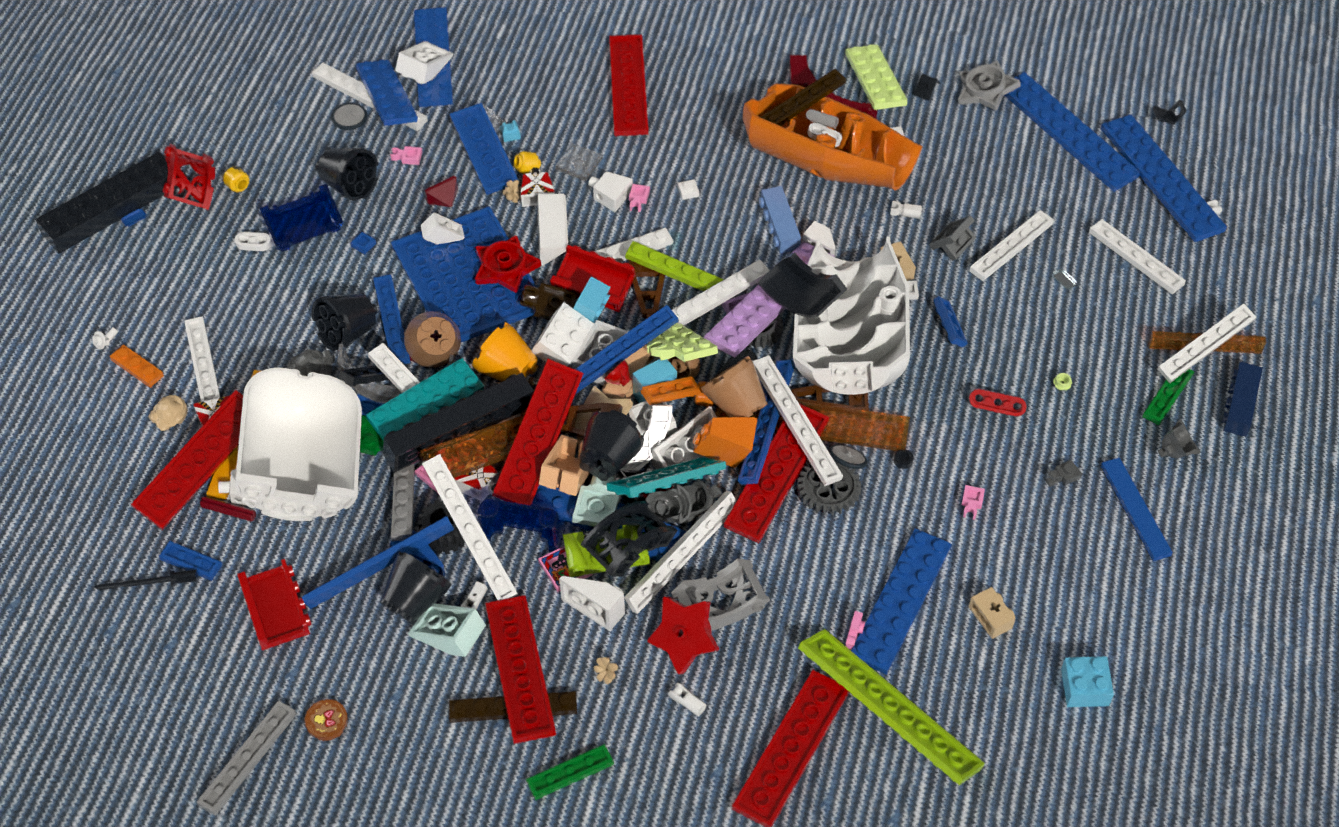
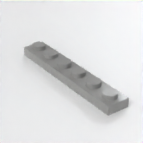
M415 463L394 473L392 541H403L413 534Z
M278 700L198 799V806L216 816L297 715L296 711Z

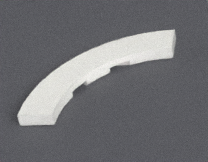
M652 405L650 421L643 435L644 444L639 453L622 469L638 471L653 458L652 450L663 442L669 429L672 405Z

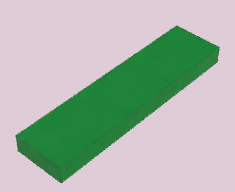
M1188 369L1171 383L1166 379L1142 417L1160 426L1195 371Z
M603 744L527 778L526 783L534 799L537 800L613 766L614 761L606 745Z

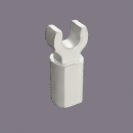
M892 201L890 214L893 216L901 214L905 217L920 219L922 206Z

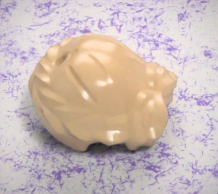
M169 395L163 397L154 406L148 417L161 431H166L184 421L188 411L187 405L181 397Z

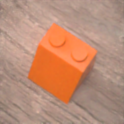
M712 418L707 424L703 425L699 433L695 434L693 438V444H695L693 452L707 458L726 461V465L736 468L753 449L757 418Z

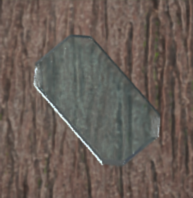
M672 231L669 234L673 239V244L666 246V249L675 251L678 250L683 235L681 232Z
M1059 269L1054 272L1053 277L1065 289H1071L1076 286V281L1065 270Z

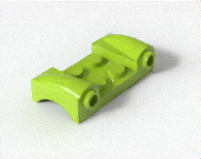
M623 525V529H618L616 541L625 538L636 540L639 527ZM583 531L563 535L570 577L600 573L606 570L581 546L585 536ZM603 539L595 547L600 553L606 549L600 548V543L604 541ZM644 550L638 554L640 558L630 567L650 564L648 551ZM609 554L606 559L611 563L612 558Z

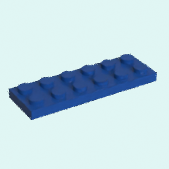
M389 60L356 63V70L384 126L418 122V116Z
M482 103L450 113V119L486 195L505 189L507 182L510 180L512 182L518 180Z

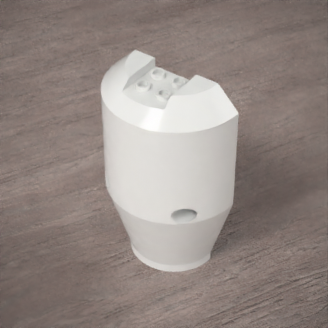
M890 236L886 237L885 246L878 254L873 257L863 258L860 261L837 259L824 250L820 239H816V246L807 265L817 275L819 273L826 275L837 274L847 290L818 317L809 318L795 314L793 342L795 366L808 381L831 392L854 395L883 388L902 375L910 359L909 285L891 245Z

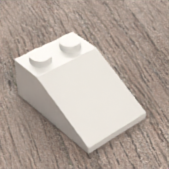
M424 41L399 52L395 71L401 73L404 77L415 79L417 83L425 84L433 80L453 57V53Z
M567 576L560 577L561 600L602 627L611 631L624 616V593L619 587L612 586L607 582Z

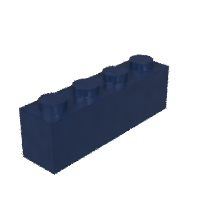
M1240 362L1238 368L1233 369L1231 379L1234 380V383L1231 382L1228 389L1231 397H1227L1225 408L1228 411L1224 412L1221 423H1225L1223 431L1244 437L1247 436L1252 423L1263 367Z

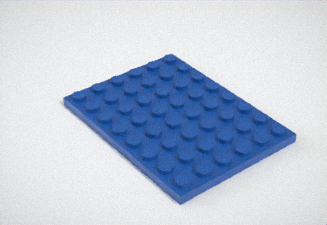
M490 206L452 220L462 225L465 237L463 240L435 244L425 240L422 231L391 242V247L426 312H441L449 316L459 328L461 342L496 330L498 327H504L506 322L512 324L534 315L533 309L520 305V300H522L521 294L525 285L537 287L529 273L523 276L517 293L499 283H475V277L482 265L476 253V246H490L496 242L509 239Z

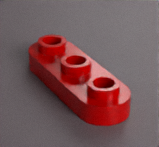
M974 389L969 396V401L975 408L1011 416H1021L1027 408L1025 400L1021 397L986 389ZM976 395H982L983 399L977 401L975 397ZM1000 399L1002 403L1000 405H996L994 403V400ZM1019 403L1021 407L1019 409H1015L1013 407V404Z

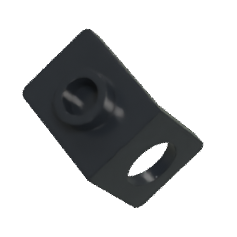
M922 74L914 95L929 101L936 83L940 84V81Z
M1178 100L1169 110L1157 106L1153 107L1158 120L1173 125L1187 112L1182 100ZM1180 106V113L1176 116L1175 110Z

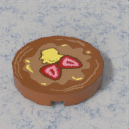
M331 699L320 700L314 703L305 715L307 731L312 737L314 736L321 741L333 740L339 737L348 724V714L344 706L338 701Z

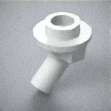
M112 327L106 335L101 331L95 332L92 338L94 346L100 350L104 349L118 331Z

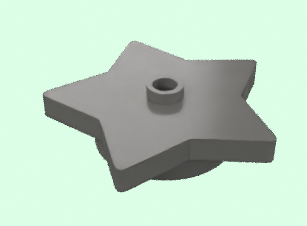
M998 60L989 65L975 67L971 71H960V79L964 88L958 97V103L960 105L981 103L997 110L1003 96L1020 87V80L1005 75Z

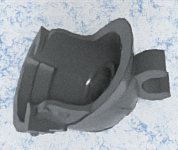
M306 349L301 354L291 358L287 369H297L302 376H308L310 372L330 375L335 359L334 356H331L330 350L321 353L318 350Z
M1182 419L1176 422L1172 430L1164 436L1162 448L1158 450L1161 458L1166 455L1172 458H1182L1187 455L1201 453L1189 435Z
M696 481L690 486H685L684 488L689 493L692 502L691 515L685 522H690L697 515L706 512L713 505V498L722 495L720 487L714 485L708 488L703 481Z
M678 484L675 485L674 489L652 492L645 500L649 503L648 508L663 522L683 523L691 515L692 502L690 495L684 487Z

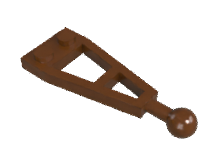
M629 260V264L635 268L636 276L632 283L642 318L647 319L659 311L666 275ZM659 276L656 291L640 290L637 277ZM644 300H654L653 309H646Z
M817 385L791 389L798 403L810 409L843 414H869L868 393L848 394L849 405L822 402V393L831 391ZM816 394V401L797 398Z
M611 403L570 406L567 424H563L561 431L584 438L585 430L575 428L577 413L610 412L611 410L622 413L623 407L621 404ZM525 408V409L522 410V412H521V419H522V420H523L524 415H525V413H526V411H527V408Z

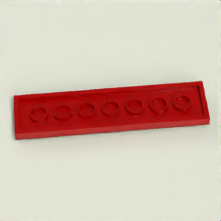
M642 35L609 36L614 136L649 135Z
M547 359L492 496L526 510L530 509L539 486L542 464L556 444L582 379V372Z
M235 390L131 503V507L162 531L237 449L243 395Z
M799 404L820 437L830 417ZM785 420L770 443L758 484H747L724 522V528L758 544L761 542L808 459Z
M526 595L485 603L513 743L517 744L556 736Z
M812 670L732 805V810L764 827H772L850 693L835 680Z

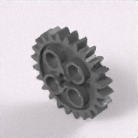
M811 463L810 467L804 466V472H800V478H798L797 483L799 498H803V504L809 503L808 509L815 507V513L823 510V515H826L827 511H830L833 516L834 511H837L839 514H842V509L849 511V505L854 507L855 501L859 500V495L861 494V481H859V474H855L856 469L849 470V467L836 463L843 475L842 480L824 486Z

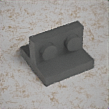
M969 215L949 223L929 246L933 250L942 247L952 261L956 260L976 239V236L969 229V226L975 220Z

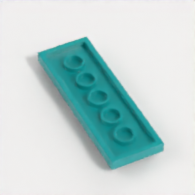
M461 358L366 414V419L384 441L387 433L398 431L408 423H415L427 414L437 413L444 406L454 405L459 399L469 398L475 392L484 390V385L464 359Z
M706 457L695 458L606 483L607 491L615 492L616 495L625 494L628 498L638 497L639 493H652L656 491V488L672 487L671 484H684L688 482V479H702L703 475L706 474L716 475L720 470L726 469V461Z

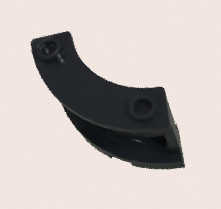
M635 501L617 509L584 536L581 546L606 569L605 571L610 576L622 577L630 566L640 558L638 554L644 550L649 552L659 547H667L678 531L674 526H667L648 508L649 503L647 501ZM619 526H638L637 539L625 538L616 541ZM603 539L604 541L600 543V548L606 549L600 553L595 547ZM609 554L612 558L611 563L606 559Z

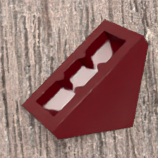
M454 175L425 189L426 202L431 205L452 207L458 191L457 177Z

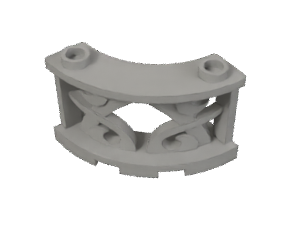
M736 559L724 569L716 572L717 576L707 580L704 577L695 580H683L671 592L674 599H678L685 606L693 605L692 602L696 604L710 601L711 603L714 591L718 589L727 595L735 594L734 600L727 611L710 606L709 622L711 631L738 622L754 612L763 610L765 604L770 601L752 569L754 566L751 560ZM744 574H746L749 582L744 583ZM732 583L731 588H726L727 585ZM752 587L756 596L747 601L746 598L752 596V593L750 591H743ZM707 594L708 597L704 600V596L702 595Z

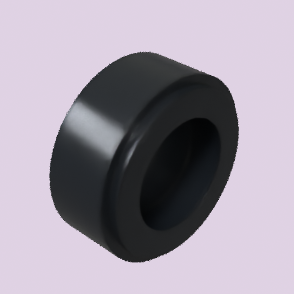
M900 449L895 453L894 464L898 468L907 469L912 466L914 456L911 451Z

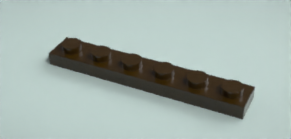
M833 69L761 116V118L781 126L846 84V78L839 71Z
M576 691L548 693L552 716L577 714ZM504 696L449 700L450 723L508 719Z

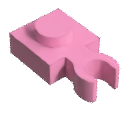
M405 146L404 150L392 148L390 157L393 161L401 160L402 164L419 165L422 148Z
M632 185L629 194L630 211H632L633 207H638V212L641 211V203H647L650 186Z
M965 485L961 504L966 506L963 512L964 518L967 512L973 513V520L976 518L977 509L982 507L985 489Z
M857 611L854 612L846 641V647L852 650L857 640L858 633L862 634L865 622L862 621L863 613Z

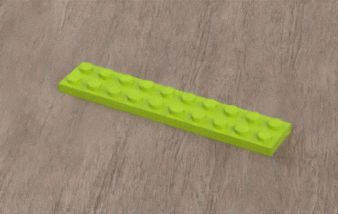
M826 629L800 643L798 649L808 658L813 660L823 671L833 677L838 684L847 689L855 698L867 706L870 711L881 718L885 724L894 729L903 739L914 746L918 752L922 753L959 786L982 770L985 765L982 760Z

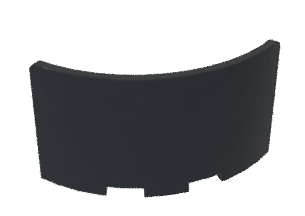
M795 252L785 256L758 281V285L780 306L794 314L809 318L821 315L847 290L837 274L826 275L819 273L817 275L813 273L812 268L804 263Z

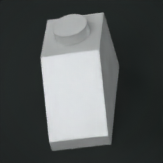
M435 212L421 224L423 238L435 244L460 241L465 238L461 224Z
M814 221L804 232L802 243L807 242L816 246V239H820L824 250L835 257V244L830 228Z

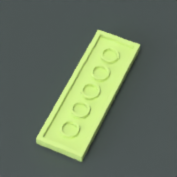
M878 44L846 49V56L874 110L907 106V98Z

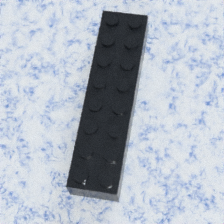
M157 152L36 218L35 220L41 234L60 254L121 220L122 217L164 196L163 187L167 183L168 177L167 161L160 152Z
M523 373L513 374L501 383L496 382L484 391L479 390L469 398L459 399L454 405L442 407L437 413L427 414L415 423H408L398 431L387 433L383 441V455L394 473L521 413L522 410L528 408L534 390Z

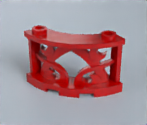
M170 143L164 151L165 160L168 164L167 183L163 187L164 197L209 210L214 190L211 180L215 179V167H212L214 163L213 157L204 153L203 156L182 151ZM190 164L192 169L202 176H196L190 182L182 172L181 167ZM198 182V183H200L202 186H199V185L197 184L196 187H195L194 184ZM175 186L180 188L178 194L182 193L184 189L187 190L184 198L173 195ZM189 195H191V196H193L196 200H198L199 203H198V202H195V201L188 200L187 198L189 197Z

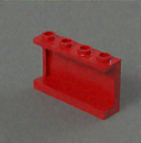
M567 245L566 255L557 275L552 276L550 283L551 286L577 293L576 298H579L590 277H593L611 287L608 292L611 296L604 308L620 312L636 275L635 268L629 263H620L611 257L605 258L599 256L596 252H588L578 246Z
M285 559L281 560L282 566L250 577L246 576L245 571L237 574L262 651L310 634L308 626L312 624L308 613L303 614L302 610L306 609L302 597L298 598L297 596L300 589L297 581L292 582L291 577L295 575L291 564L287 565Z

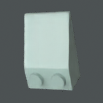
M433 604L418 618L408 635L450 655L466 657L486 624L476 609Z

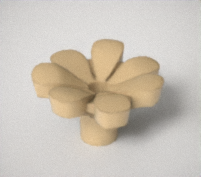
M518 180L508 181L507 187L503 190V195L506 196L507 200H512L513 203H517L518 199H521V193H519L521 192V186H518Z
M608 657L597 658L598 665L594 666V671L599 673L597 680L599 682L604 680L605 684L611 683L616 676L614 672L618 670L617 664L610 663Z

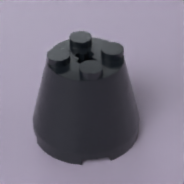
M329 147L316 163L315 169L318 171L322 181L344 198L354 201L361 198L365 199L375 188L378 181L376 173L379 163L374 153L363 148Z
M364 293L323 296L316 299L312 305V321H316L320 332L317 335L321 342L331 351L347 348L375 327V314L378 313V309Z
M615 410L595 412L586 426L580 452V468L598 477L601 481H607L608 478L613 477L639 453L644 444V436L636 428L637 423L627 415Z
M400 551L395 558L379 602L392 613L401 615L404 620L413 624L414 621L447 593L452 584L442 575H437L435 571L423 562Z

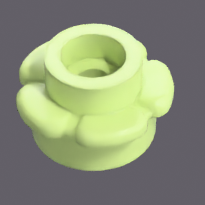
M1059 373L1054 378L1053 383L1059 390H1068L1071 388L1072 380L1068 374Z

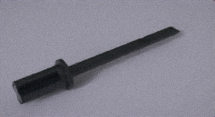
M171 570L169 576L99 584L94 586V588L106 590L170 582L171 586H175L181 583L197 582L199 576L197 570L179 572Z

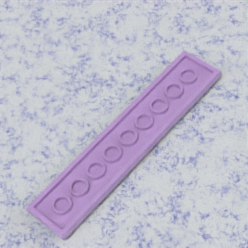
M803 242L792 253L795 252L804 263L808 264L815 246ZM757 285L704 338L716 345L719 350L736 357L785 308L776 303Z

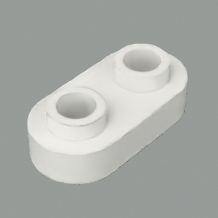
M819 123L810 124L807 134L811 139L816 140L817 135L827 133L836 139L835 147L840 145L842 136L839 132Z
M241 232L235 237L236 246L240 250L266 251L272 245L271 238L266 233Z

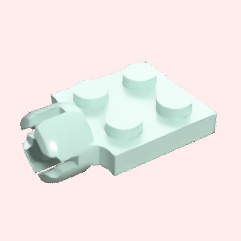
M593 475L590 485H581L572 517L573 523L596 526L604 518L617 510L620 495L607 491L606 484L615 481L614 476L608 478L607 481H601Z

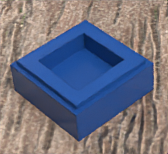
M361 232L350 244L352 248L365 255L376 244V239Z

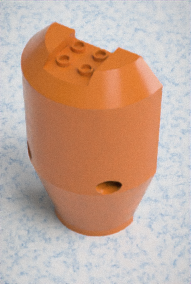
M775 83L768 88L766 96L761 100L757 101L752 98L744 103L743 122L753 148L828 181L887 187L898 190L910 176L923 147L872 116L828 97H824L781 126L761 118V116L804 89V87L799 85ZM813 109L839 119L836 129H833L842 136L838 147H835L836 139L827 133L817 135L816 140L808 136V128L810 124L814 123L806 117L808 110Z

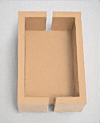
M561 435L542 464L539 485L555 490L560 488L559 491L576 496L581 485L584 484L590 474L583 471L579 466L581 463L580 452L583 441L580 443L578 458H575L578 440Z

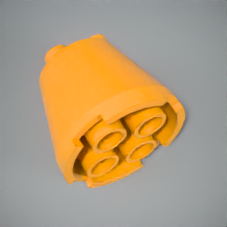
M507 322L504 324V328L500 329L498 327L480 347L479 358H475L472 363V367L478 372L500 382L505 381L513 374L523 373L525 378H527L529 374L533 375L539 367L537 365V356L516 329Z

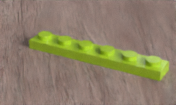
M632 241L625 254V258L701 291H706L724 280Z

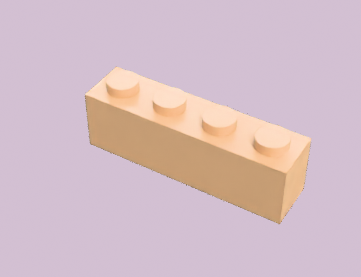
M647 344L625 359L628 363L629 374L632 380L624 387L621 384L616 385L605 382L602 392L609 399H631L633 396L632 373L647 366L655 357L651 356V353H647Z

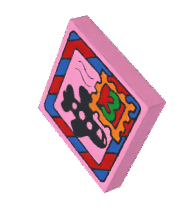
M565 546L538 559L539 564L557 592L561 591L560 577H570ZM593 574L576 576L573 578L586 579L592 576Z

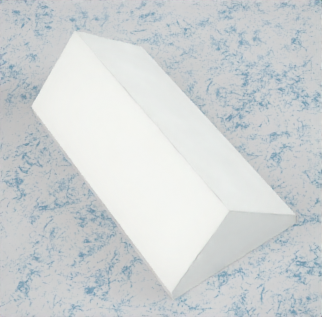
M538 194L537 212L541 266L566 252L568 229L566 195Z
M711 406L707 407L652 450L653 467L659 469L695 458L705 457L693 452L695 445L693 444V438L696 433L702 430L705 423L707 424L712 418H717Z

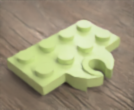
M676 323L647 343V353H651V356L660 357L661 361L676 356L683 362L718 354V347L691 329Z

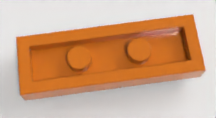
M124 344L110 355L111 361L149 388L164 377L161 370Z
M690 376L644 386L641 389V394L649 405L698 395L701 388L694 378Z

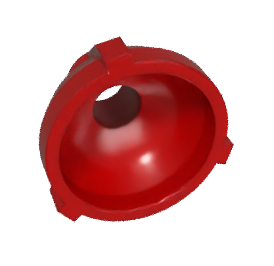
M626 360L619 364L604 379L609 383L621 384L624 387L632 380Z

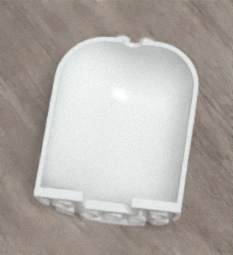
M287 368L266 369L255 374L248 381L243 395L235 476L236 493L242 496L243 502L250 508L256 507L262 510L261 514L277 519L313 521V517L322 516L323 518L335 516L337 511L343 508L348 509L356 501L358 496L362 407L355 391L338 378L316 372H310L308 376H302L299 370Z

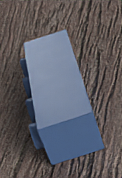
M782 186L761 190L759 205L760 208L764 209L765 221L769 222L768 229L769 233L774 236V246L778 247L780 254L794 251L801 245V236Z

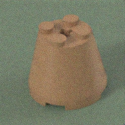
M429 311L419 314L409 323L404 334V345L407 353L416 363L427 368H438L448 364L455 358L460 349L461 335L458 326L449 316L441 312ZM435 333V335L438 337L437 342L434 341V338H431L430 335H433Z
M749 356L738 361L737 364L724 370L700 387L703 393L729 417H750L753 415V412L760 410L768 404L754 363Z

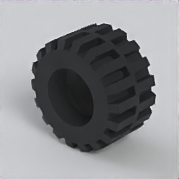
M435 500L434 504L429 503L427 508L421 510L422 514H419L418 517L419 531L444 517H448L454 527L453 531L428 544L433 551L436 550L438 554L442 552L450 554L449 551L453 550L456 552L458 547L462 548L465 545V540L443 501Z

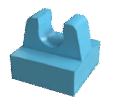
M515 120L510 124L503 122L500 125L504 142L521 139Z

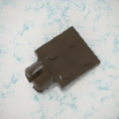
M541 283L539 288L525 285L521 294L522 300H520V305L533 309L534 316L550 320L563 302L574 308L577 293Z

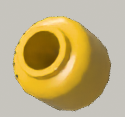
M521 151L514 158V167L519 173L528 174L532 168L540 169L541 160L534 152Z
M231 167L223 175L224 184L233 192H242L249 185V176L239 167Z

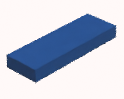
M172 541L168 542L159 555L161 561L186 571L197 570L198 576L210 581L214 579L222 567L221 561Z

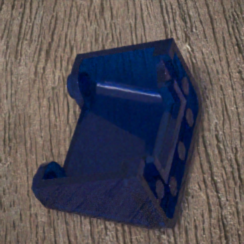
M327 183L318 186L319 191L315 193L312 191L306 197L278 207L274 205L273 209H269L268 205L259 208V217L276 250L284 252L289 250L290 246L328 232L335 233L341 230L343 220Z
M486 499L480 503L477 511L478 523L488 541H491V537L496 533L503 535L505 527L541 532V541L548 543L550 552L559 549L565 531V519L553 509Z

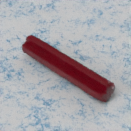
M206 496L202 497L200 501L202 508L251 522L255 520L257 515L255 510Z

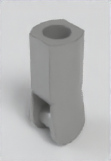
M813 109L806 112V117L811 122L836 129L839 119L835 116Z

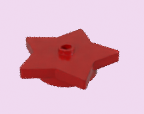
M516 235L507 241H499L490 246H476V253L482 264L475 277L476 284L499 283L517 293L523 276L541 267V260L526 253Z
M663 597L662 623L649 637L647 642L668 652L677 674H684L696 656L719 651V647L712 636L709 622L710 601L685 606L671 597Z

